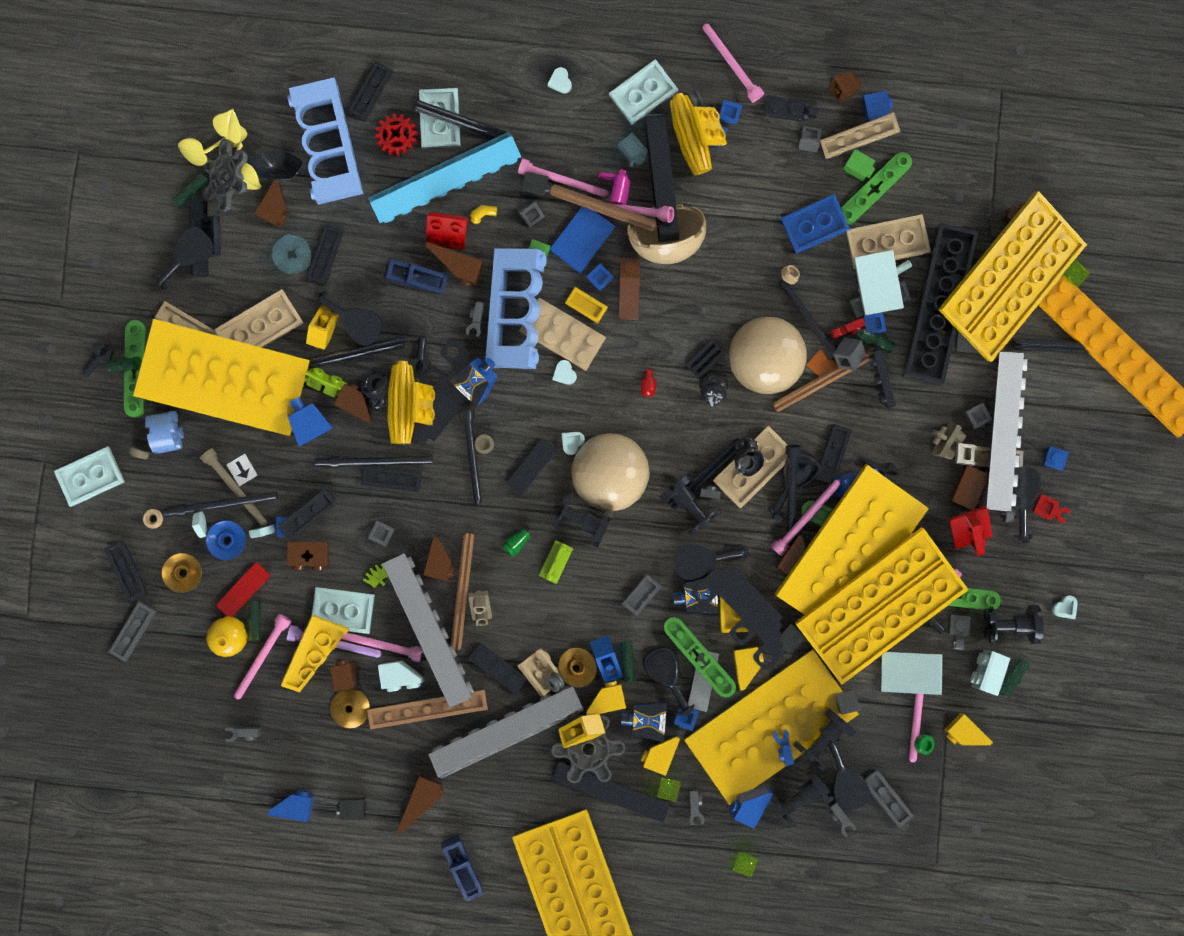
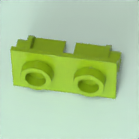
M311 368L305 373L307 376L304 382L307 383V386L320 391L322 385H324L323 393L334 398L338 397L344 384L347 385L340 377L325 374L319 368Z
M555 540L539 576L557 584L573 548Z

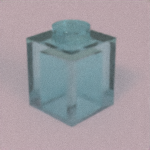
M633 133L617 144V150L631 167L635 164H641L646 159L647 149Z

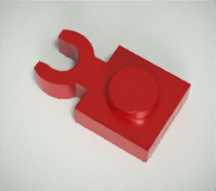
M861 318L833 330L830 334L833 340L849 333L853 336L862 332L861 328L866 324L864 319Z
M1043 494L1039 495L1032 510L1033 513L1048 520H1052L1054 516L1059 523H1066V520L1061 518V513L1070 514L1071 511L1067 508H1057L1060 502Z

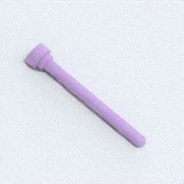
M290 625L287 640L292 642L300 641L304 632L299 627ZM339 641V644L336 646L339 649L378 658L381 656L380 650Z

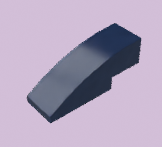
M389 259L383 279L443 294L448 275L414 264Z
M458 834L442 841V851L465 901L467 902L483 895V888L460 835Z

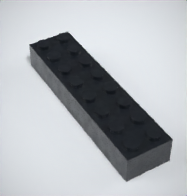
M940 223L936 227L902 378L936 386L944 384L957 329L938 309L970 271L978 231Z

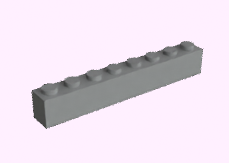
M402 554L383 563L449 707L452 708L473 698L471 694L474 692L470 681L466 682L463 677L466 673L462 664H457L454 658L457 656L453 645L449 646L446 641L449 636L445 628H440L438 621L440 617L436 609L433 611L429 603L432 600L428 592L424 593L421 587L424 583L420 575H416L413 570L416 567L411 556L407 557L406 554Z
M569 686L559 689L557 694L553 696L550 694L540 699V702L534 705L529 703L523 706V710L517 713L515 711L510 712L500 721L493 720L487 723V727L481 730L479 728L474 729L464 738L457 737L451 740V744L445 747L441 745L434 748L433 752L428 755L437 776L442 779L584 712L573 686L570 688Z

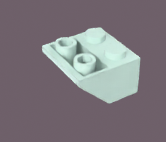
M983 650L982 653L980 652L977 658V670L972 673L970 679L971 687L998 696L1010 658L993 651Z
M402 660L378 665L381 689L387 688V692L398 691L401 689V686H407V689L417 688L421 686L420 683L425 681L423 675Z

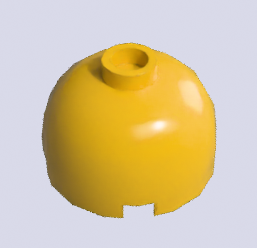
M230 616L214 621L208 629L206 637L211 651L222 657H230L239 653L246 645L248 639L244 624L237 618Z

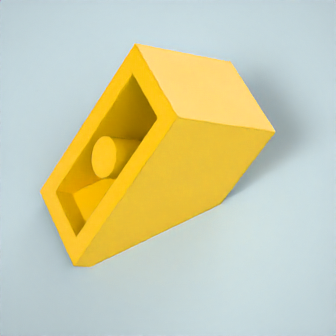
M321 305L309 324L306 344L325 350L331 340L339 315Z
M758 647L733 650L739 690H745L761 668L753 658L754 654L758 651ZM763 653L759 656L760 662H764Z
M616 681L605 683V687L600 689L587 709V715L625 709L626 705L621 684H617Z
M962 713L944 729L948 733L946 737L953 744L991 745L993 743Z
M600 714L581 716L558 729L563 748L592 740L605 733Z
M675 735L664 740V742L650 746L648 751L645 750L641 759L644 762L643 767L666 776L680 737Z

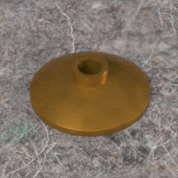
M185 553L171 556L167 559L162 569V578L165 585L178 593L193 590L199 584L202 576V569L198 560ZM183 569L187 572L185 577H182L180 574Z
M582 648L567 650L560 657L558 663L559 674L563 681L573 687L588 685L596 675L595 659L588 651ZM573 666H577L578 672L573 671Z
M344 689L334 696L330 706L332 718L338 725L344 728H355L363 724L368 718L367 710L370 709L367 697L357 689ZM347 705L352 706L353 710L351 713L346 711Z

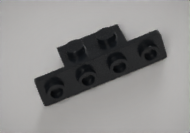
M190 198V227L200 228L211 238L214 250L210 257L221 255L220 216L213 215L208 217L207 201ZM208 259L190 266V274L192 276L208 277Z

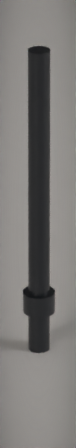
M331 456V458L315 459V467L331 466V468L364 465L433 464V456L339 458V456Z
M276 491L193 505L180 504L174 508L162 509L163 517L173 515L180 517L193 512L278 499V493Z

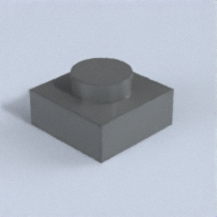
M984 403L964 412L973 429L992 420Z
M705 486V489H700L699 497L719 500L721 492L716 491L717 487Z
M376 521L368 538L387 547L395 529Z

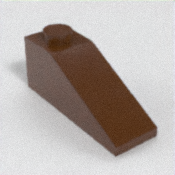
M428 242L426 243L427 249L460 280V284L471 287V284L477 285L484 265L483 260Z
M620 258L619 320H638L640 258Z
M424 775L419 776L396 833L401 834L434 805L436 800L440 801L444 789H441L443 783Z

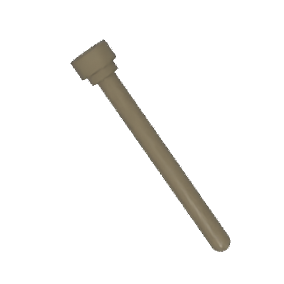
M213 448L206 451L200 457L204 464L211 465L237 498L246 496L217 461V453ZM253 503L244 504L259 525L265 527L267 521Z

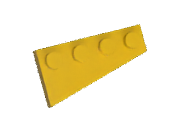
M312 614L283 677L281 686L300 693L315 674L318 667L327 659L326 657L336 648L341 638L347 634L349 627Z

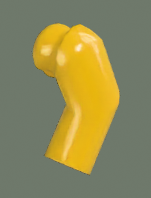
M480 205L471 211V222L479 224L481 218L485 215L497 216V207Z

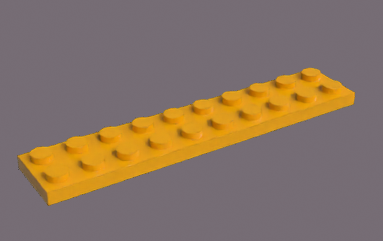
M1063 274L1038 306L1075 341L1084 345L1089 354L1177 438L1181 437L1184 434V388Z

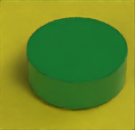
M920 734L914 744L916 751L924 755L930 754L935 745L934 739L926 734Z

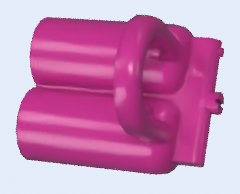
M621 169L619 174L598 173V178L614 182L610 202L626 205L631 184L626 171Z

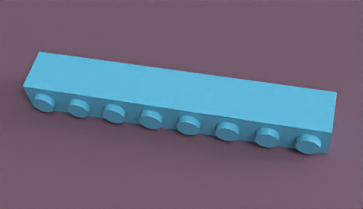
M507 132L368 197L379 222L388 223L395 218L394 216L407 214L412 211V208L418 205L424 206L435 197L441 198L452 189L458 190L464 187L465 183L471 180L472 182L477 181L488 172L494 173L505 164H514L521 155L512 135Z

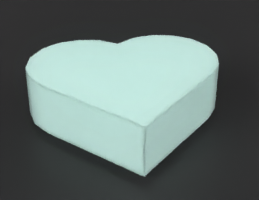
M562 67L557 68L548 83V87L563 94L568 93L572 85L570 79H568L567 70Z
M562 360L557 364L553 381L566 385L575 383L577 376L571 370L572 366L569 361Z
M580 432L562 433L564 452L567 455L576 454L578 447H581L585 442L584 435Z
M202 511L194 513L192 527L200 538L206 537L208 534L206 519Z
M274 525L249 530L250 538L275 533Z
M1064 596L1061 602H1056L1053 605L1052 612L1054 615L1070 619L1076 618L1077 600L1074 596Z

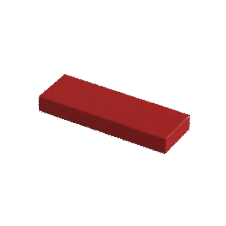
M256 562L216 606L226 616L233 617L272 575Z

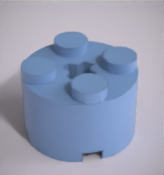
M176 411L146 416L145 426L146 428L149 427L147 439L153 453L158 454L182 449L181 439L184 438L182 427H178Z

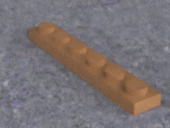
M485 689L474 691L471 693L473 698L452 708L449 707L445 696L368 709L370 729L488 710Z

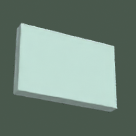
M655 59L609 92V96L630 124L633 125L677 93L678 88Z
M458 88L419 90V100L459 114ZM420 113L422 149L461 147L459 126Z
M893 250L855 257L854 263L864 316L904 308Z
M108 446L54 471L70 507L125 482Z
M315 587L312 614L349 627L351 632L370 634L375 594Z
M885 652L882 654L881 692L941 695L942 654Z

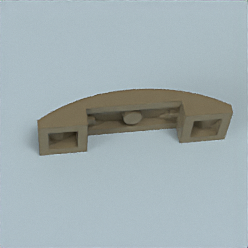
M956 443L955 463L990 468L992 448ZM1016 450V455L1020 456L1019 467H1023L1024 451Z

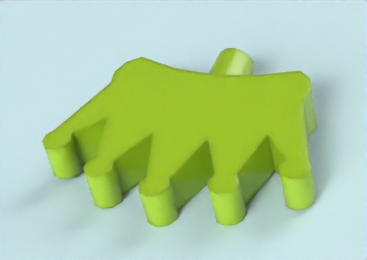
M383 563L381 564L382 569L375 565L377 572L370 568L372 575L366 573L369 580L363 579V581L374 588L379 583L384 586L386 583L383 579L389 576Z

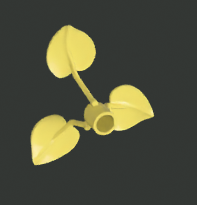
M231 109L216 115L213 118V126L217 133L224 136L223 139L228 140L232 144V148L237 147V150H241L243 147L242 141L247 137V132L240 126L234 110ZM186 138L178 143V147L190 163L196 166H203L207 162L205 154L219 146L221 140L203 150L202 144L198 140ZM245 163L242 166L241 173L244 176L243 181L247 183V189H260L262 186L256 171L251 165Z

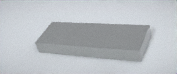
M708 651L718 661L719 653ZM698 653L697 662L701 661L707 666L708 664L703 659L705 654ZM696 668L688 706L694 704V709L707 712L712 686Z

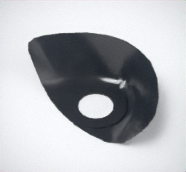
M280 151L263 152L247 159L248 164L253 167L258 176L274 180H289L295 177L303 164L302 160L295 155ZM274 172H280L283 175L280 177H273L270 174Z

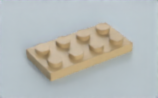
M923 214L858 227L846 232L854 269H856L854 258L893 250L895 260H900L931 252Z
M281 289L214 330L220 337L263 348L303 324V321Z
M539 298L540 315L536 322L532 324L538 331L537 343L587 371L606 337ZM522 326L519 332L527 336V330L525 326Z
M769 426L755 438V441L758 442V450L761 451L764 457V466L756 474L749 477L741 475L736 470L735 460H733L713 480L740 509L785 465L787 455L785 454V446L787 444Z

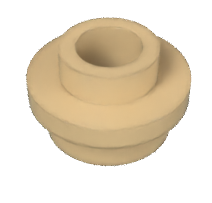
M785 266L781 270V275L785 282L795 284L798 281L800 273L795 266Z
M157 509L147 510L143 515V522L148 528H158L163 522V515ZM153 515L157 518L154 523L151 522V516Z

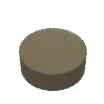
M482 434L475 439V449L479 453L488 454L493 450L494 441L489 435Z
M131 446L129 454L137 458L148 459L150 451Z

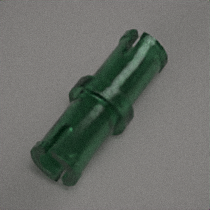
M199 173L189 184L186 183L184 185L185 188L172 200L182 208L190 198H195L197 196L196 193L209 181Z
M861 328L857 332L856 338L868 343L874 349L879 348L890 354L895 348L893 341L883 338L879 333L874 334L865 328Z
M138 356L131 358L120 357L118 360H109L106 363V368L110 373L117 371L128 372L131 369L141 368L142 360Z
M248 601V641H260L261 623H263V618H261V601Z
M620 642L622 653L620 665L623 666V682H635L634 664H636V659L633 657V642Z
M1019 659L1011 673L1006 675L1007 679L1000 688L999 693L1009 699L1016 686L1021 684V678L1030 665L1024 660Z

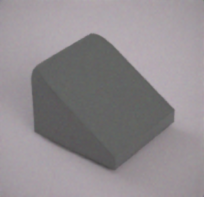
M802 126L798 148L800 150L817 152L822 129Z
M532 198L516 209L529 228L545 217Z
M855 690L835 694L839 714L842 715L861 710Z

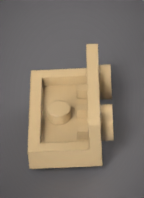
M540 648L518 665L519 669L541 697L551 691L546 684L545 678L551 677L553 672L559 674V670L551 662L547 652Z

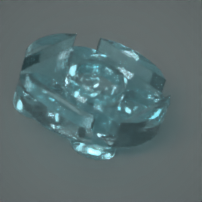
M287 234L275 243L272 250V259L282 272L296 274L308 268L312 260V254L306 240L297 235ZM296 250L295 254L297 257L288 259L289 255L287 253Z

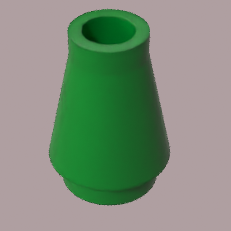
M522 528L519 532L504 540L501 546L512 557L519 553L531 536Z

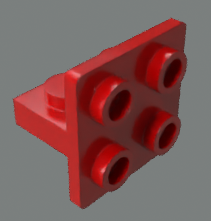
M430 212L427 215L426 243L464 250L469 217Z
M983 506L950 518L949 522L954 547L960 549L971 545L977 556L984 555V546L987 545L985 539L993 536L988 508Z

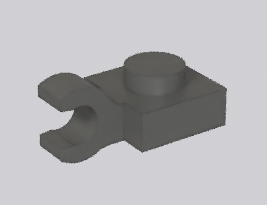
M476 302L475 307H471L470 318H473V323L466 328L467 336H469L471 329H476V337H480V327L485 308L484 303Z
M949 615L948 635H954L953 649L964 650V636L970 635L971 617Z
M261 727L225 728V731L233 733V737L226 738L225 742H233L238 737H244V741L256 740V737L261 735Z
M689 789V822L693 825L694 817H700L701 824H704V816L699 812V806H702V794H698L697 789Z
M835 801L828 804L831 809L828 813L835 822L837 820L841 822L840 831L845 837L848 836L845 832L847 826H851L854 831L856 830V826L849 821Z

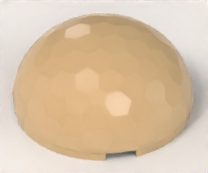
M676 204L679 241L659 242L657 225L654 231H649L629 224L628 237L632 247L644 259L658 264L678 263L689 258L701 246L706 234L704 214L696 207L690 209L683 207V204ZM642 215L653 220H656V217Z
M760 317L747 322L736 332L729 349V361L734 376L744 387L760 394H775L785 391L799 380L807 361V349L802 336L793 325L776 317Z
M613 433L597 435L585 442L575 454L571 467L572 483L577 494L585 503L602 511L622 510L639 500L646 489L650 474L648 460L637 443L628 437Z

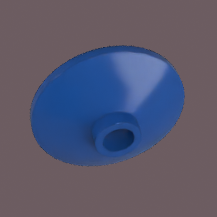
M218 522L208 531L206 537L207 548L218 559H234L245 548V533L235 522ZM226 537H230L231 542L229 544H226L224 542Z

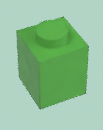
M855 149L843 170L863 182L865 177L870 178L874 172L873 164L875 160Z

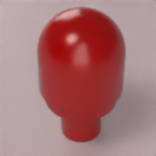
M645 370V378H642L640 391L645 397H652L656 392L655 378H652L653 370Z

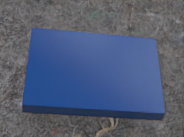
M835 194L781 218L796 254L850 230Z
M581 207L549 250L581 274L613 232L615 226L597 212Z

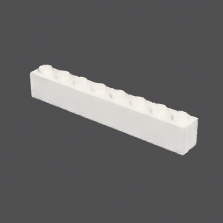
M1000 352L987 497L988 510L1011 511V507L1016 506V494H1013V487H1017L1018 475H1014L1015 467H1019L1020 456L1016 455V448L1021 446V436H1017L1018 428L1022 429L1023 417H1019V409H1024V398L1021 397V390H1025L1026 378H1022V373L1027 371L1028 360L1024 359V353Z

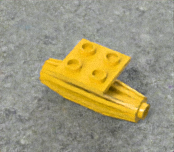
M678 93L672 96L673 100L670 101V108L680 148L693 175L704 174L712 170L708 145L727 144L725 132L719 121V113L715 107H694L687 95Z
M396 361V364L392 365L388 388L387 420L392 444H411L414 423L432 425L435 417L433 410L435 391L433 386L415 382L412 365H408V361Z

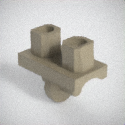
M948 423L946 427L942 426L939 431L933 430L931 434L935 438L932 443L935 446L930 453L952 460L956 451L951 448L953 442L962 443L966 437L961 431L962 427L958 424Z
M478 590L476 593H468L472 620H476L477 626L488 625V619L492 618L488 591Z

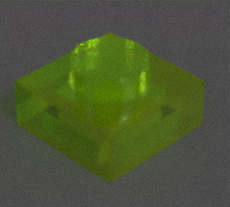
M1076 260L1064 272L1063 276L1078 288L1091 273Z
M661 777L657 797L676 802L681 781Z
M739 851L732 870L751 878L759 859Z

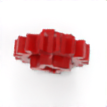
M394 113L391 119L386 116L387 121L380 120L381 127H376V131L379 134H376L375 138L380 140L377 142L378 146H383L382 151L384 153L389 150L390 156L394 152L398 157H400V152L407 155L408 148L413 150L411 144L417 143V140L413 138L418 136L417 131H413L416 128L415 124L410 125L411 119L407 118L404 120L403 114L397 118ZM407 129L409 130V138H408V139L405 137V133L407 132ZM385 131H386L387 134H388V137L386 138V141H384V132H385ZM393 134H400V137H393Z

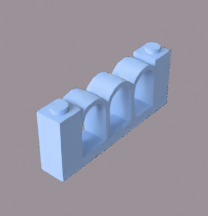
M335 78L289 88L288 102L290 107H294L297 122L305 131L302 137V145L306 153L311 157L308 171L314 180L311 182L312 188H309L312 200L315 199L319 205L364 194ZM333 103L336 116L335 121L315 126H308L303 123V116L307 110ZM339 129L342 147L322 152H314L309 149V142L313 136ZM345 155L349 173L329 178H320L315 175V168L319 162Z
M494 249L486 358L494 361V368L536 369L539 354L534 347L538 341V331L532 324L538 319L541 310L538 300L534 297L538 295L542 288L543 282L539 272H544V266H546L547 262L545 252L539 249ZM508 272H530L532 279L530 286L520 292L506 291ZM527 299L529 302L528 313L520 319H504L505 300ZM503 325L525 326L527 330L525 342L520 346H502Z

